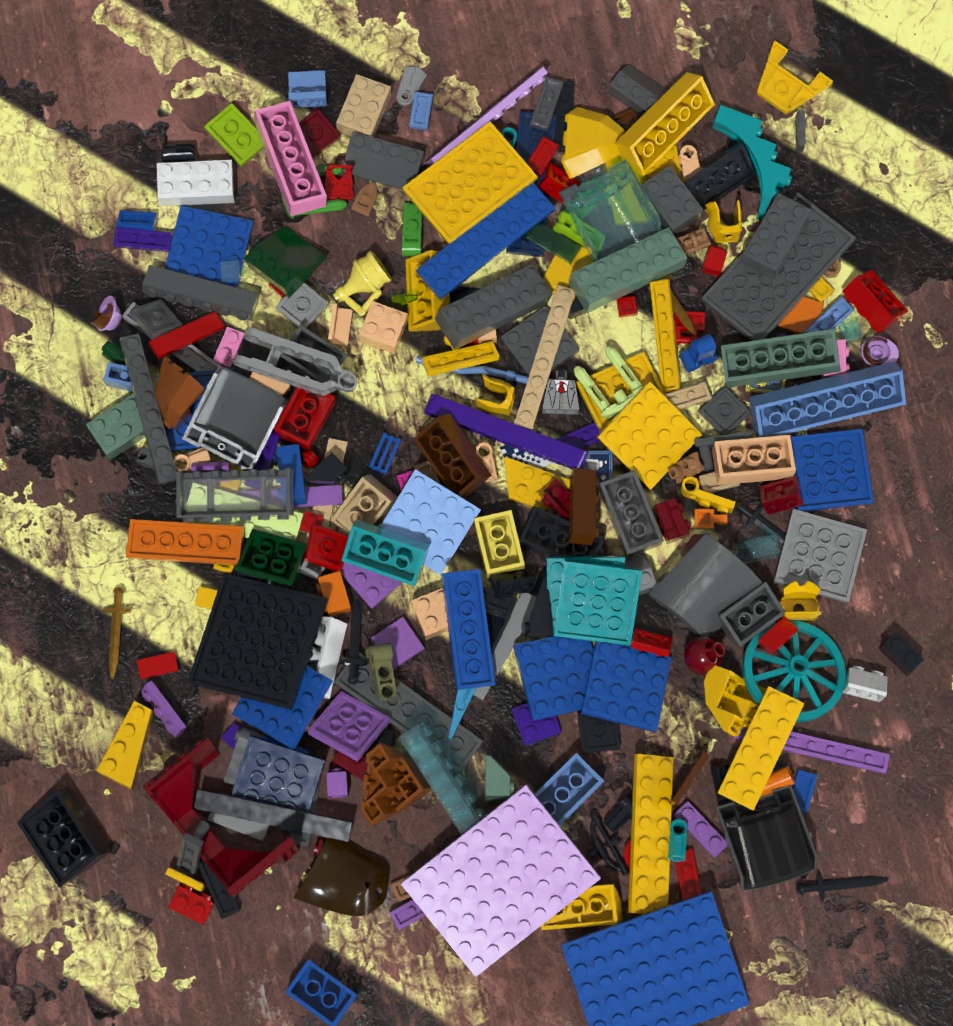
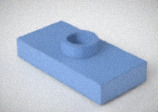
M414 92L409 124L410 129L428 131L433 94Z

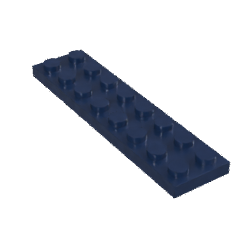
M520 112L516 152L526 163L543 136L554 142L557 115H553L547 132L530 127L533 113ZM546 170L541 178L537 177V180L533 182L538 189L539 184L545 179ZM540 190L543 193V195L549 200V195L544 191ZM547 217L506 248V254L543 257Z

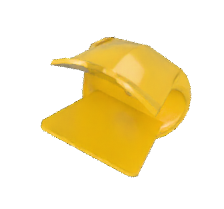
M737 200L733 212L734 225L732 226L720 223L719 208L716 201L707 203V209L704 210L708 214V225L715 242H738L742 231V214L739 200Z
M482 373L485 388L494 393L505 394L506 399L500 404L476 399L477 409L487 413L509 416L514 403L515 388L503 380L491 378Z
M797 581L788 584L783 588L784 597L779 602L785 611L781 618L785 616L788 620L814 621L821 615L816 599L821 589L810 581H806L804 585H799ZM796 604L802 605L804 612H794L793 606Z

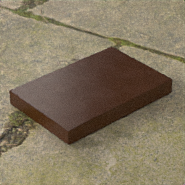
M704 751L672 799L670 805H672L673 809L678 807L708 760L709 755Z

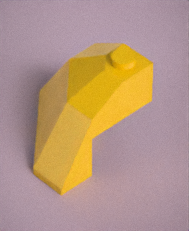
M580 107L574 108L565 115L567 131L564 132L563 137L565 154L562 155V164L569 179L620 155L615 142L625 131L608 115Z
M715 665L705 675L706 704L722 729L731 736L737 737L743 727H749L759 705L750 695L744 679L730 670ZM758 686L759 690L764 695L767 689Z

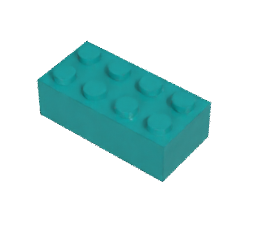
M356 520L352 525L342 561L415 586L420 579L430 545Z

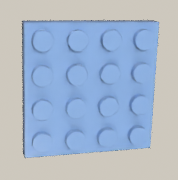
M415 469L380 528L429 544L430 547L424 565L441 575L481 509Z

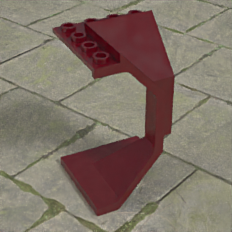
M207 738L205 741L202 739L194 745L195 749L193 751L190 748L184 751L142 787L183 836L185 833L192 835L200 821H205L209 824L210 828L202 840L203 847L200 857L230 895L235 897L275 862L286 863L299 852V849L290 837L271 853L231 848L224 842L198 809H194L197 790L199 789L200 772L220 755Z

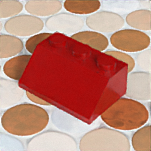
M873 270L855 277L842 290L846 300L857 308L858 313L878 333L888 329L908 312L905 306Z

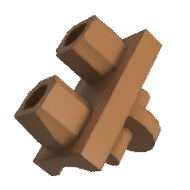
M704 228L676 239L686 256L711 246Z
M698 452L690 454L668 469L670 478L672 480L675 479L677 484L682 483L686 477L695 476L704 470L703 465L699 461Z

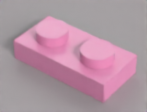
M227 327L213 360L219 365L232 368L235 356L238 354L244 340V333Z

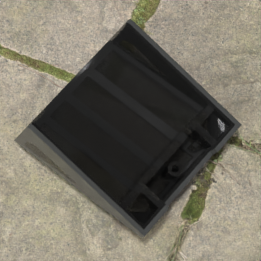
M791 785L774 789L771 794L761 796L754 811L739 803L735 804V802L716 807L741 891L777 885L817 869V853Z

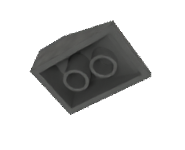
M302 325L298 327L290 338V341L336 356L340 366L348 357ZM284 353L280 354V362L301 375L309 376L310 379L321 383L329 381L332 374L330 369Z

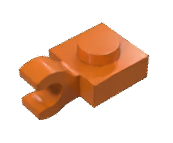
M714 509L694 510V529H714V524L727 525V514L714 515Z

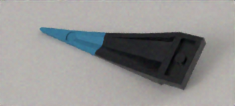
M483 587L491 654L493 655L511 618L517 598L510 595L497 597L494 590ZM476 688L457 691L449 740L452 739Z

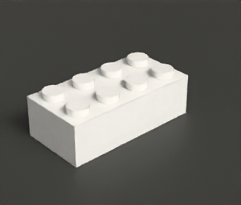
M232 160L157 163V193L160 206L235 203Z

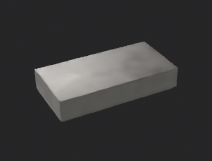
M798 110L795 117L797 152H803L806 146L805 111Z

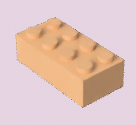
M790 435L714 441L712 447L717 485L788 479L793 477L796 471Z

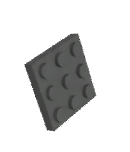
M547 306L500 337L528 377L550 312ZM565 330L563 331L551 371L579 352V349Z

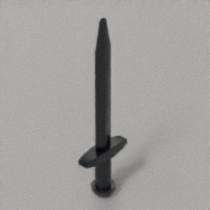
M738 501L735 503L734 510H738L749 518L745 527L746 530L754 523L780 543H784L786 534L759 516L763 506H760L754 513L742 504L743 502Z
M357 599L351 613L349 658L339 660V664L349 666L347 682L350 685H355L358 682L357 666L368 665V661L359 659L361 610L359 600Z
M817 872L815 884L802 885V883H799L796 891L800 895L806 892L818 891L819 898L823 902L825 898L824 891L875 886L887 882L889 879L886 877L869 876L823 882L820 872Z

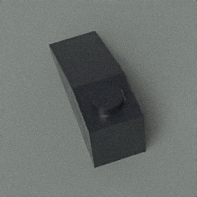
M547 577L538 578L523 618L524 622H522V632L525 634V637L553 635Z

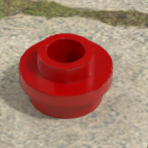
M308 450L301 454V461L306 467L315 468L319 459L314 452Z

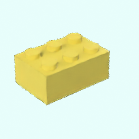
M512 510L474 518V527L486 577L489 578L491 574L524 570L525 563Z

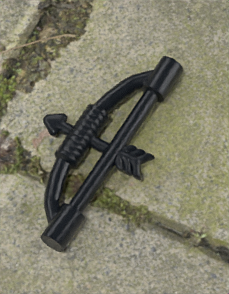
M592 813L590 815L592 819L590 833L596 850H590L588 856L595 857V854L598 853L600 858L609 867L621 872L623 876L627 875L630 871L614 847L622 841L618 840V834L610 839L601 824L602 821L598 813ZM596 825L606 841V844L603 846L600 840L597 839ZM605 848H610L619 864L618 866L608 858Z

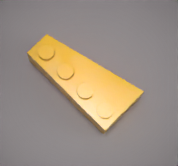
M136 701L133 702L96 770L99 774L132 791L135 789L137 775L139 774L142 756L154 712Z

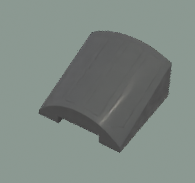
M220 366L214 372L182 439L198 448L201 446L217 454L244 471L254 469L289 400L247 376Z
M694 534L649 591L648 595L658 604L666 607L688 626L694 635L711 638L721 628L719 615L762 584V581L738 557L707 534Z

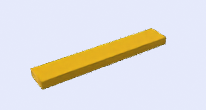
M669 279L650 282L660 383L665 394L681 389Z

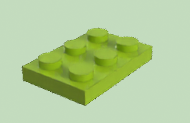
M232 103L204 126V129L241 168L264 149L258 130Z

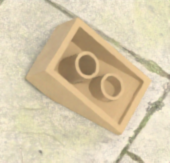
M371 474L363 476L330 521L349 536L352 525L356 520L377 526L388 514L398 497Z

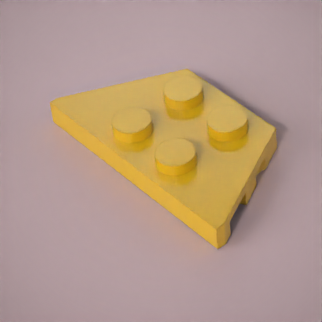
M508 457L504 459L510 500L532 508L536 506L546 511L549 508L542 504L540 501L542 498L538 493L553 478H556L566 490L570 488V479Z

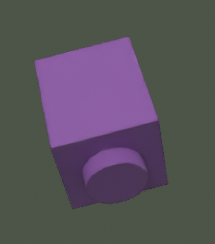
M340 768L331 769V772L326 773L328 798L348 797L346 771L342 772Z

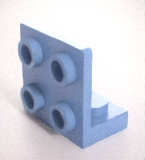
M324 70L288 73V97L293 108L327 106Z

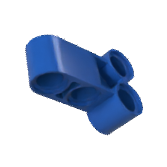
M711 334L691 341L689 349L679 354L687 373L719 359L716 352V344Z

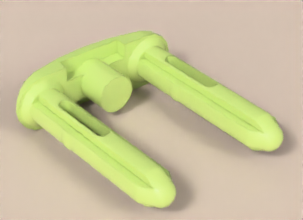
M607 346L605 348L606 356L633 391L631 395L627 396L621 389L613 395L618 403L610 405L584 368L576 366L574 374L602 412L601 417L612 418L623 409L644 385H641L616 349Z

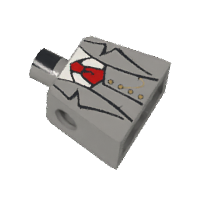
M557 370L556 380H548L542 414L578 415L579 403L575 381L567 380L566 370Z

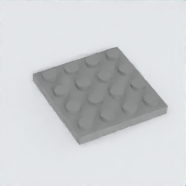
M793 509L773 583L787 586L794 581H797L799 585H804L806 581H810L821 589L818 594L819 596L848 603L867 529Z

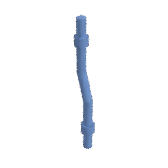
M417 356L416 363L422 364L421 356ZM471 366L450 371L458 374L485 373L504 378L508 382L516 381L527 384L529 378L515 374V371H503L487 366Z

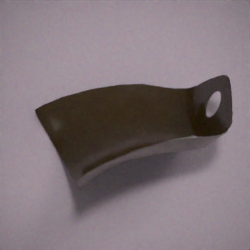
M327 837L310 872L293 898L332 912L350 916H365L376 910L385 901L388 890L389 871L379 858L351 839L346 842ZM366 882H370L368 888L365 887ZM380 887L382 895L376 900L374 898V891Z

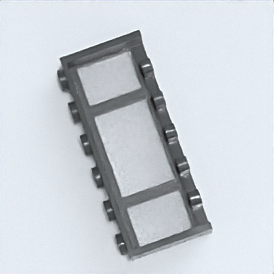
M286 468V470L268 469L260 471L251 469L249 471L230 470V472H176L177 518L183 519V523H193L194 519H202V522H213V518H220L222 522H230L232 518H239V521H251V517H258V520H270V517H277V520H289V516H295L294 470Z

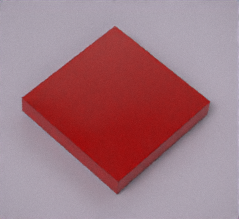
M312 524L304 561L337 572L341 571L343 566L342 557L349 536L317 524Z

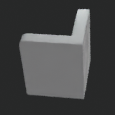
M304 561L300 568L302 574L319 582L318 577H321L326 569Z

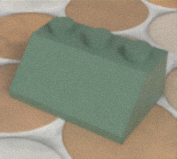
M486 756L485 803H502L513 795L514 781H510V775L491 756Z

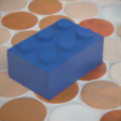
M309 959L285 991L287 995L330 1026H337L358 997L356 993Z

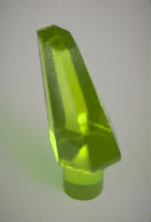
M418 294L392 295V303H401V305L418 300Z

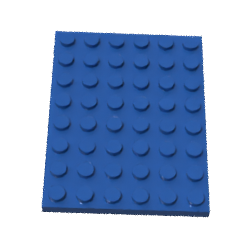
M711 890L560 944L588 1026H692L750 1005Z

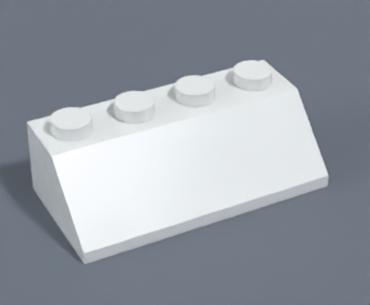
M322 617L307 663L309 668L333 680L324 696L326 699H330L347 628V623L332 617ZM312 664L317 665V669L313 668Z

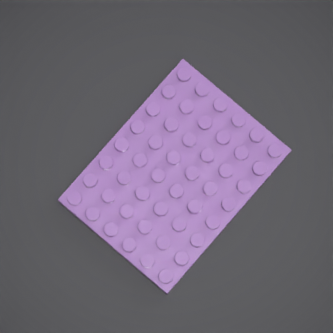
M525 784L402 881L401 885L476 977L594 885L601 877Z

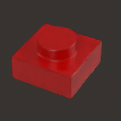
M305 511L299 530L310 533L311 525L317 524L321 526L324 516Z

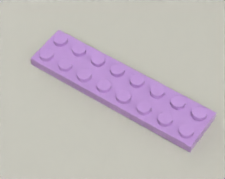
M542 67L535 71L424 164L429 168L489 121L492 123L504 114L502 110L506 111L517 103L516 98L519 100L532 91L530 87L533 89L545 80L543 76L548 73L546 69Z

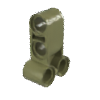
M389 642L370 645L366 647V658L371 666L375 694L380 701L386 702L393 699L396 695V685L391 663L393 659L392 647ZM379 668L386 670L387 675L385 678L379 676ZM383 687H387L390 690L389 697L382 695Z

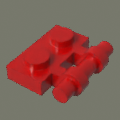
M673 311L677 345L691 344V341L700 338L697 337V332L705 331V312L685 311L695 330V334L691 333V337L680 336V331H690L683 326Z

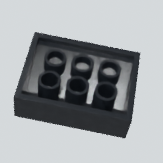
M70 786L57 789L17 822L59 888L112 852Z

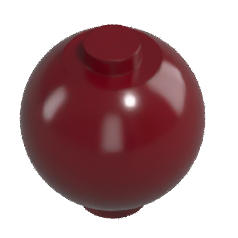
M697 637L687 644L684 650V661L688 669L693 673L706 675L715 665L720 667L725 649L720 642H716L710 637Z

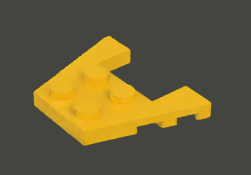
M774 41L756 94L787 115L830 87L833 80L819 72L809 86L778 65L788 53V49Z

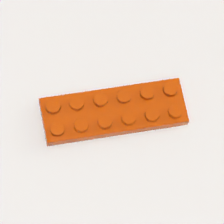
M130 519L126 557L131 559L237 565L242 553L245 528L243 526Z

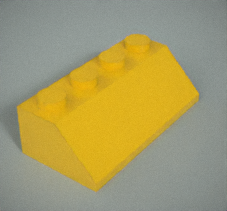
M429 250L405 259L408 328L411 332L441 330L435 317L439 309L450 304V293L439 300L416 273L419 267L439 253L435 250Z

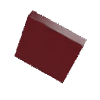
M319 108L299 122L312 159L341 138L339 132Z

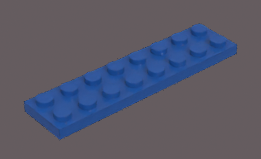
M531 183L416 270V273L441 300L554 212L555 207L536 185Z

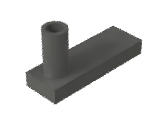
M751 431L694 439L693 449L694 451L699 450L700 461L704 467L703 471L713 469L710 449L713 447L714 441L752 438Z
M200 821L192 835L185 833L181 841L176 871L192 879L197 874L203 847L202 840L210 828L207 822Z

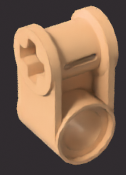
M691 145L684 146L679 155L682 180L701 168L696 149Z

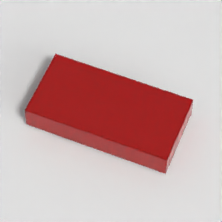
M544 136L527 162V165L538 177L541 178L546 167L559 149V145Z
M784 616L759 639L758 643L773 655L799 629Z
M175 652L136 660L141 680L179 672Z

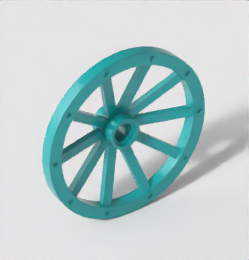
M789 620L799 629V632L816 639L803 656L800 655L798 632L792 637L793 656L784 645L779 651L786 659L756 651L759 639L778 622L772 623L752 638L743 656V678L750 695L759 705L764 695L759 690L756 682L786 674L787 676L776 690L781 692L792 679V698L799 701L801 679L816 707L812 711L800 712L796 722H807L825 715L839 701L846 682L845 664L838 647L828 635L815 626L801 621ZM820 643L826 648L832 658L831 660L808 662L807 660ZM755 657L785 667L753 676L752 658ZM794 665H797L800 671L795 669ZM835 666L836 684L809 669ZM807 676L833 691L832 696L823 706Z

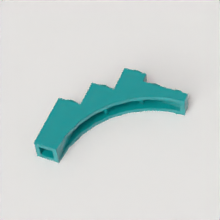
M720 105L712 128L726 134L736 143L740 142L743 144L759 179L760 206L756 219L762 221L771 206L769 205L771 199L775 200L778 191H783L785 185L789 186L792 176L789 175L791 168L774 162L778 153L775 151L777 144L760 138L763 128L760 127L762 120Z

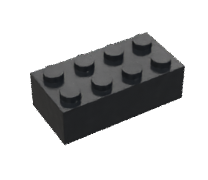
M536 506L519 539L521 547L545 558L547 556H598L605 541V537L598 535L597 538H594L592 545L569 543V521Z

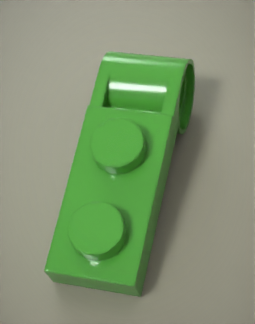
M404 203L402 256L413 257L421 254L422 213L414 203Z

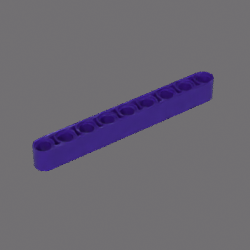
M435 394L430 395L424 409V413L433 418L451 414L460 428L572 470L573 467L583 468L588 455L586 451Z

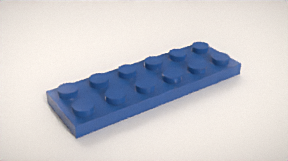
M481 570L442 573L456 690L495 686Z

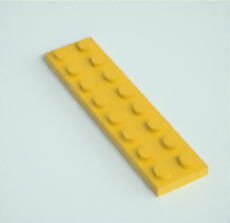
M645 754L634 755L628 913L645 914L668 906L670 867L668 849L672 805L670 803L672 801L673 757Z

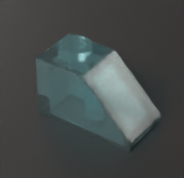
M777 535L757 537L736 544L738 558L743 563L775 559L780 554Z

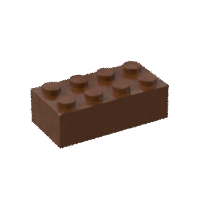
M451 414L438 416L413 438L445 487L462 498L468 497L492 476Z

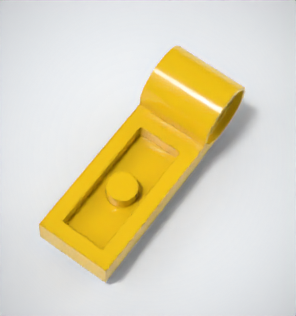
M692 476L686 477L680 488L683 496L699 502L700 506L717 508V511L720 513H732L736 503L735 501L699 490V481ZM691 483L695 489L689 491L685 488V484Z

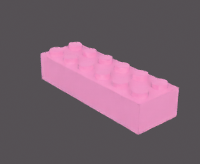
M288 101L255 110L254 123L289 215L294 216L326 207L327 195L291 102Z

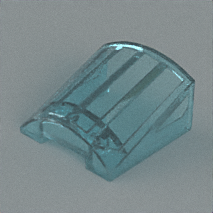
M627 160L610 167V172L578 187L575 184L559 192L593 263L661 231L660 217Z

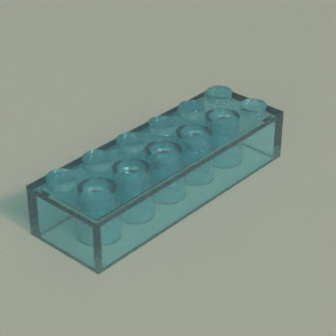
M422 722L401 735L399 739L462 835L485 817L486 813L481 807L478 808L474 803L476 801L475 796L471 791L467 792L463 786L466 784L460 774L456 775L453 770L455 767L449 757L445 758L442 753L444 751L439 741H434L431 736L433 731L428 724L424 725Z

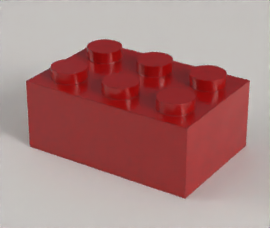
M297 387L274 429L275 435H279L280 438L294 445L299 444V447L306 451L311 450L336 403L335 397L330 394L321 396Z

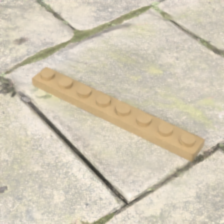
M557 286L514 422L515 425L531 431L533 430L575 296L573 289Z

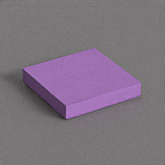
M404 617L371 637L375 645L388 642L391 644L393 670L425 650Z

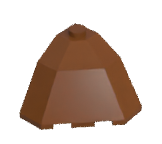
M165 356L162 361L155 395L161 417L164 419L163 424L169 430L173 428L177 431L192 416L189 407L205 390L189 373H183L181 367Z
M379 743L366 754L367 773L364 774L363 790L365 792L364 801L361 802V811L369 824L373 826L419 801L434 789L435 786L427 773L408 755L383 743Z

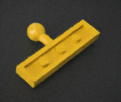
M444 335V342L446 345L451 346L452 351L422 357V364L427 375L432 376L499 360V353L493 341L454 350Z

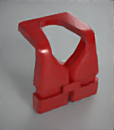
M352 165L327 166L324 184L327 199L336 200L339 197L341 200H352L354 198L352 191ZM343 168L346 172L338 180L332 173L333 169Z

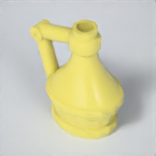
M372 251L368 252L367 256L353 261L348 281L343 287H338L336 292L333 293L334 298L339 303L345 301L360 316L366 315L372 301L376 302L382 294L380 289L385 283H389L392 280L386 268ZM355 293H372L362 307L350 298V295Z

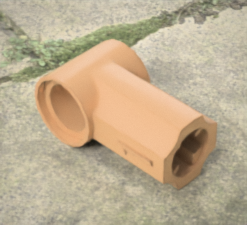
M482 442L477 445L475 451L492 475L485 481L490 482L497 479L492 455L493 449L490 444ZM480 449H486L489 455L483 457L479 454L478 451Z
M203 447L185 455H177L173 459L176 472L183 473L192 471V463L212 462L207 449ZM180 462L187 463L186 467L182 469L178 468L177 464Z

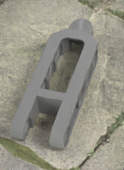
M251 327L246 328L243 338L249 342L271 349L267 361L265 362L253 357L250 359L236 354L233 361L234 365L242 369L321 396L332 393L336 389L343 392H352L357 386L355 375L350 371L341 369L336 356ZM284 353L328 368L332 373L328 382L321 383L310 379L309 376L303 377L292 373L291 370L285 371L277 368L276 365L280 354Z

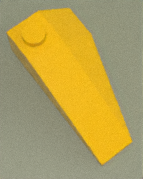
M594 885L588 888L541 925V930L620 923L623 920L622 904L615 885Z

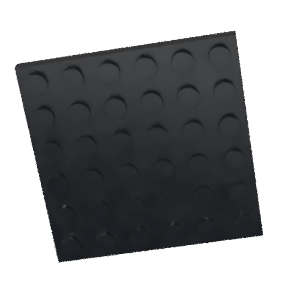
M224 573L187 683L292 711L328 599L323 596Z

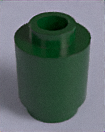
M114 340L111 342L107 341L101 348L103 351L102 356L111 363L125 365L121 346Z

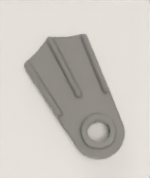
M405 66L397 93V102L402 106H409L413 102L414 92L419 91L427 76L418 66ZM407 95L408 98L403 99L402 96Z

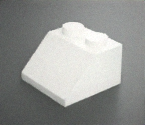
M859 666L849 667L846 671L843 693L880 702L887 694L888 677L883 676V673L879 671H872L870 673L864 671V668Z

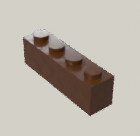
M573 467L570 476L569 543L592 545L594 538L598 537L599 528L596 527V522L598 521L599 511L596 510V506L598 505L599 494H596V489L599 486V478H596V470Z

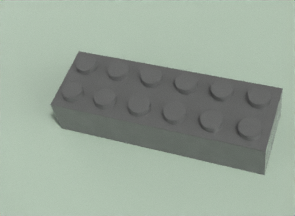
M531 264L439 309L435 320L455 350L546 305L553 294L534 265Z

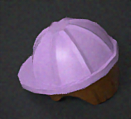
M108 296L104 299L99 311L94 313L96 319L90 321V323L99 331L114 330L118 327L122 316L121 310L116 305V300L113 296Z
M872 336L865 340L862 345L861 356L866 364L875 367L896 362L899 357V351L892 341L881 336Z

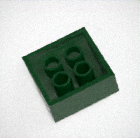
M285 226L256 244L244 257V260L249 269L290 298L327 257Z
M252 529L235 567V571L292 586L301 572L300 568L304 562L307 544Z

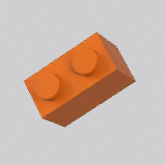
M340 571L318 577L319 583L316 584L318 595L322 594L323 597L328 599L324 613L328 612L329 617L350 612L351 607Z

